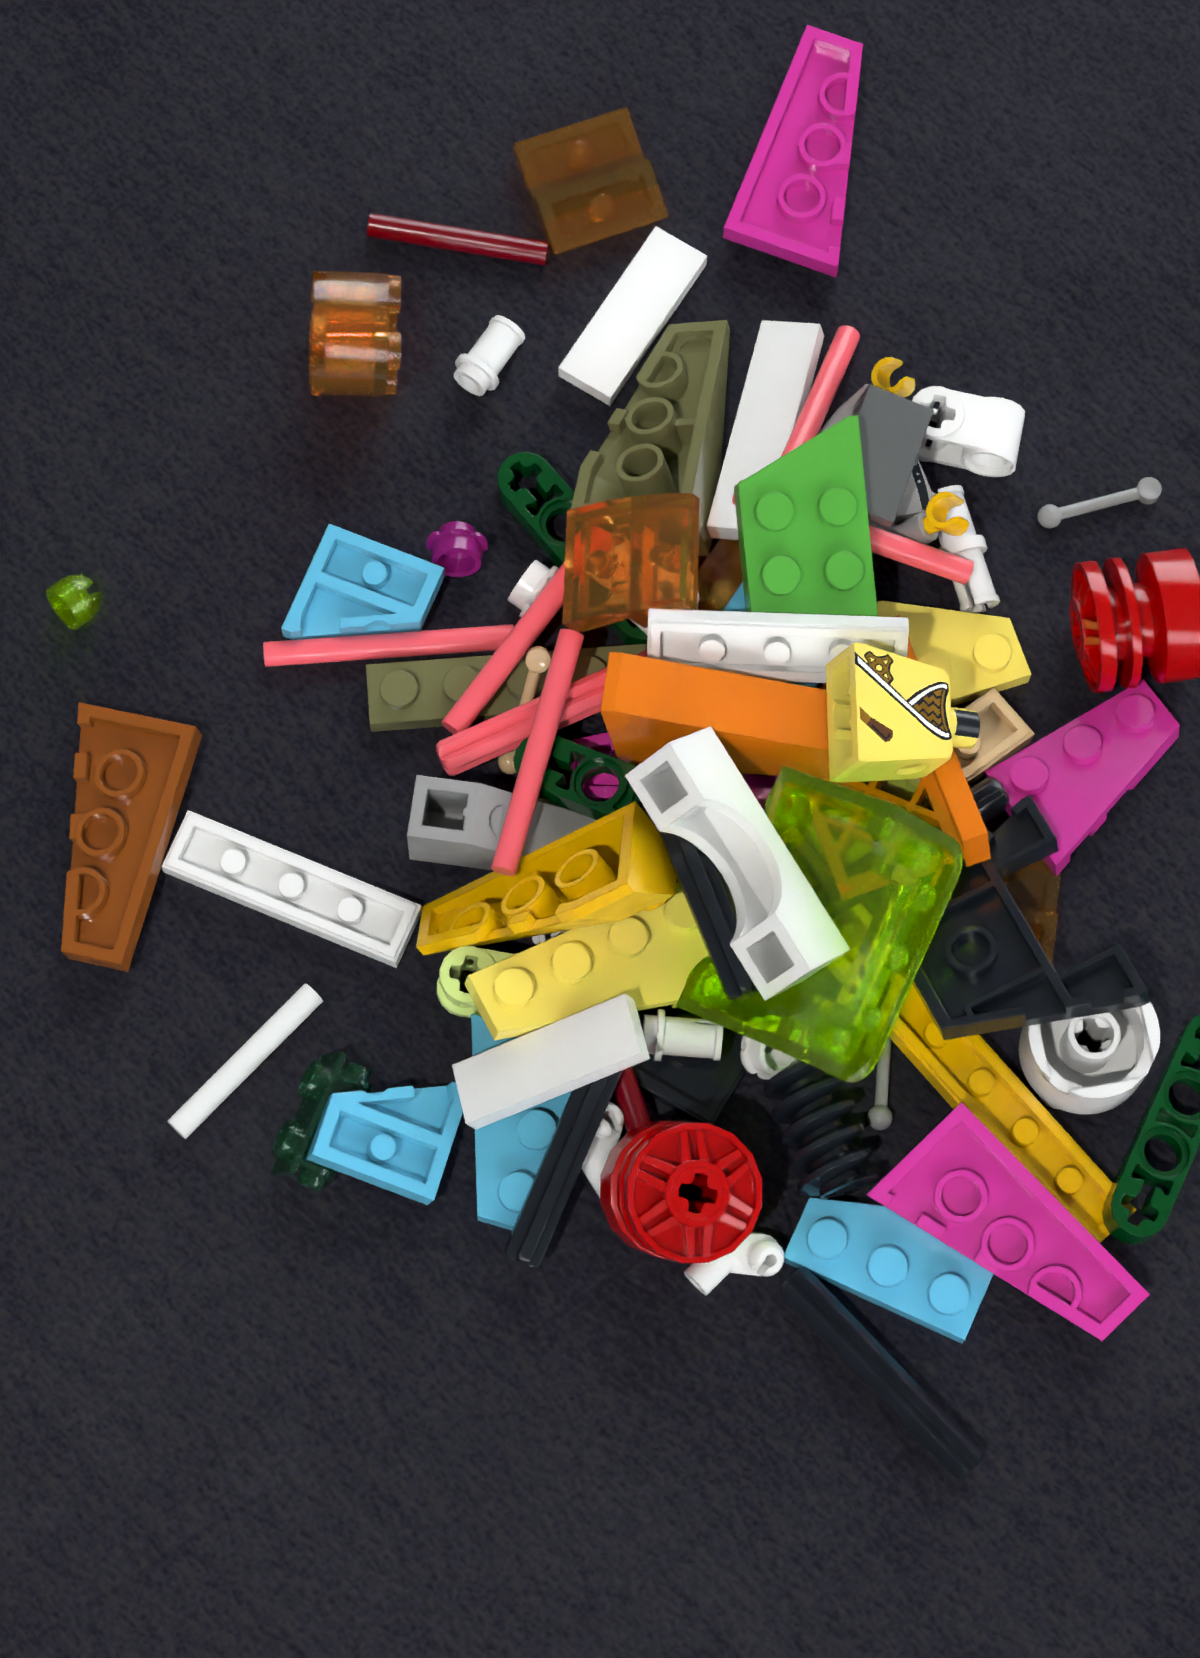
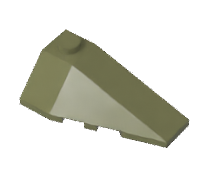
M727 320L668 325L636 376L639 387L625 409L616 408L609 419L608 426L611 432L599 451L590 450L580 466L570 510L573 522L587 529L591 527L596 528L612 541L619 538L629 527H634L648 536L667 558L709 556L712 538L706 525L721 473L730 326Z

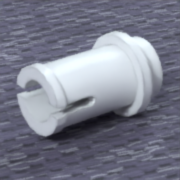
M495 315L468 354H460L456 359L457 369L453 375L458 384L477 396H483L487 390H495L499 384L497 375L517 347L525 340L523 331L511 320Z
M658 1009L657 1015L644 1014L643 1034L648 1053L654 1054V1061H661L662 1055L710 1058L720 1061L723 1019L707 1020L665 1016V1010Z

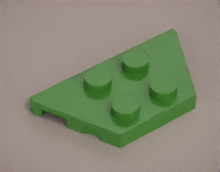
M858 415L844 418L734 486L746 612L878 617Z

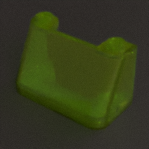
M782 766L773 789L766 800V815L781 839L786 842L787 849L851 950L805 981L764 1001L760 992L743 1001L728 1000L711 959L707 956L690 971L676 1007L843 1081L856 1083L872 1072L882 1054L957 884L962 869L963 854L960 844L953 837L897 805Z

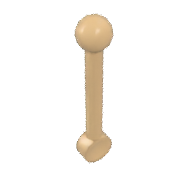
M542 646L532 647L526 654L525 661L529 671L519 706L534 699L540 675L549 668L551 657L547 649ZM516 749L499 756L498 766L502 772L506 774L516 773L513 761Z

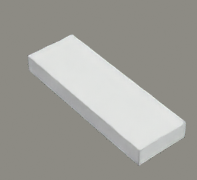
M655 226L560 364L559 377L611 406L705 268L707 255Z
M624 993L452 1065L465 1123L477 1130L649 1060L650 1057L635 1000Z

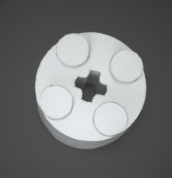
M1149 1002L1136 1008L1025 1026L1022 1028L1019 1040V1058L1023 1073L1030 1086L1039 1095L1040 1100L1048 1107L1075 1114H1097L1111 1110L1126 1101L1150 1071L1160 1045L1158 1018L1152 1004ZM1080 1033H1086L1089 1042H1100L1101 1046L1096 1053L1089 1052L1087 1046L1077 1043L1076 1040Z

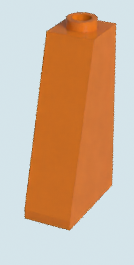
M609 652L600 712L619 760L638 766L667 743L711 726L740 773L829 778L826 690L627 653Z

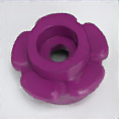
M453 521L442 525L439 531L432 532L427 538L426 548L432 551L431 563L444 567L446 576L465 577L474 574L480 569L483 551L488 549V542L485 536L476 532L472 525Z

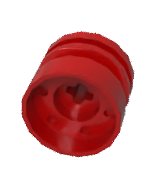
M1187 548L1140 553L1136 563L1134 583L1128 568L1120 557L1106 558L1102 570L1096 561L1075 563L1071 575L1070 628L1074 649L1079 658L1085 681L1091 692L1112 691L1116 683V677L1124 688L1137 687L1141 680L1144 657L1149 671L1157 683L1163 684L1200 678V577L1194 559Z
M651 1121L630 1130L610 1150L600 1175V1203L610 1228L629 1247L653 1257L679 1263H709L734 1252L752 1233L762 1208V1177L753 1154L733 1133L710 1123ZM681 1183L699 1187L697 1201L679 1197Z

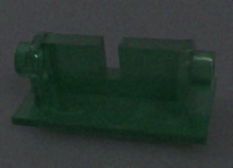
M343 1052L322 1055L319 1061L314 1060L310 1063L298 1086L297 1094L303 1097L294 1120H287L280 1128L274 1140L271 1153L277 1159L270 1174L274 1176L295 1175L298 1170L300 1174L296 1182L317 1192L321 1191L324 1182H332L336 1170L314 1163L306 1158L328 1097L333 1093L353 1091L370 1093L372 1085L368 1083L371 1075L369 1069L352 1062L347 1063L345 1070L341 1069L347 1056Z

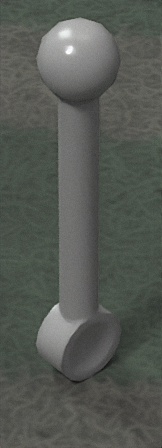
M1145 477L1140 480L1136 488L1059 508L1053 504H1047L1038 511V521L1045 528H1054L1059 525L1062 519L1139 500L1144 504H1152L1158 500L1162 487L1157 479Z
M881 1028L879 1031L874 1107L868 1111L867 1115L869 1125L876 1130L888 1128L893 1120L892 1113L887 1108L892 1040Z

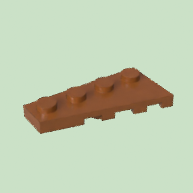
M79 702L77 724L81 727L79 753H75L73 775L77 782L75 814H71L69 832V839L73 842L71 870L66 875L61 952L68 959L128 972L202 734L196 726Z

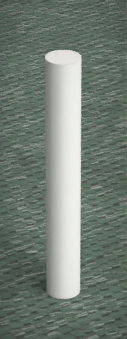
M305 983L167 1122L178 1134L186 1139L323 1002L322 998Z

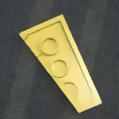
M679 882L676 883L675 895L668 898L665 903L654 910H643L619 922L569 930L468 975L465 981V986L494 1041L523 1036L624 993L635 1000L637 1011L671 1005L672 1008L698 1004L701 999L725 995Z

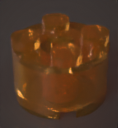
M313 270L310 302H314V306L311 310V321L309 324L310 395L385 397V394L396 395L397 370H400L401 332H396L397 313H400L401 276L379 272Z

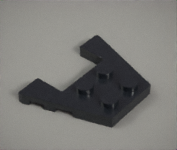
M1030 795L1022 798L1011 808L1012 816L993 833L987 830L991 859L966 867L963 860L948 875L942 872L884 926L890 945L944 1040L1136 1008L1150 1002L1147 988L1120 944L1062 973H1057L1005 886L1003 878L1059 851L1056 837Z

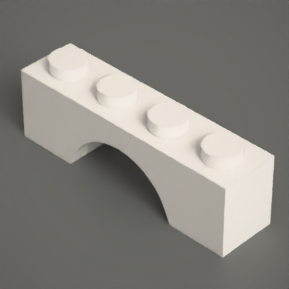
M711 726L667 743L625 775L659 832L674 834L688 840L706 854L722 874L732 894L737 916L736 930L730 946L764 1001L805 981L851 950Z

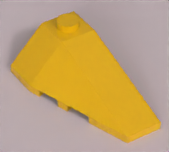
M634 801L521 857L515 876L502 875L493 871L424 905L416 947L423 955L452 951L464 946H481L619 922L643 910H654L665 903L668 898L674 896L677 876L657 827Z

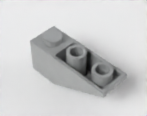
M416 775L407 832L410 860L492 870L491 865L512 793L481 783ZM537 800L521 857L596 820L575 811Z

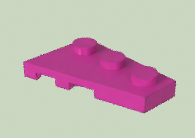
M1143 679L1137 687L1128 688L990 768L985 772V778H995L1007 792L1009 802L1005 810L1010 817L1012 816L1011 808L1028 795L1032 797L1057 839L1059 851L1043 859L1057 877L1070 862V855L1088 835H1094L1106 821V816L1110 809L1127 790L1135 788L1179 737L1180 724Z

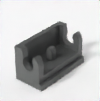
M869 384L855 403L851 416L858 415L869 525L877 528L879 524L890 527L896 518L934 410Z

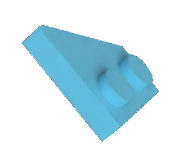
M328 524L282 625L283 637L297 640L421 631L444 580V567Z
M456 1082L438 1087L413 1089V1086L387 1088L384 1092L375 1093L353 1091L331 1094L326 1099L306 1159L425 1205L430 1204L435 1199L463 1113Z

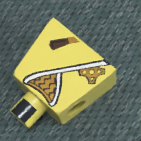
M857 642L852 643L826 664L829 782L903 780L926 777L951 759L953 747L971 749L976 744L980 733L979 715L973 710L951 707L950 677L944 669Z

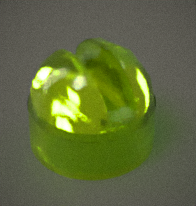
M69 575L46 590V596L52 609L62 622L72 630H78L89 622L100 609L101 594L97 591L89 595L86 589L93 581L83 575Z

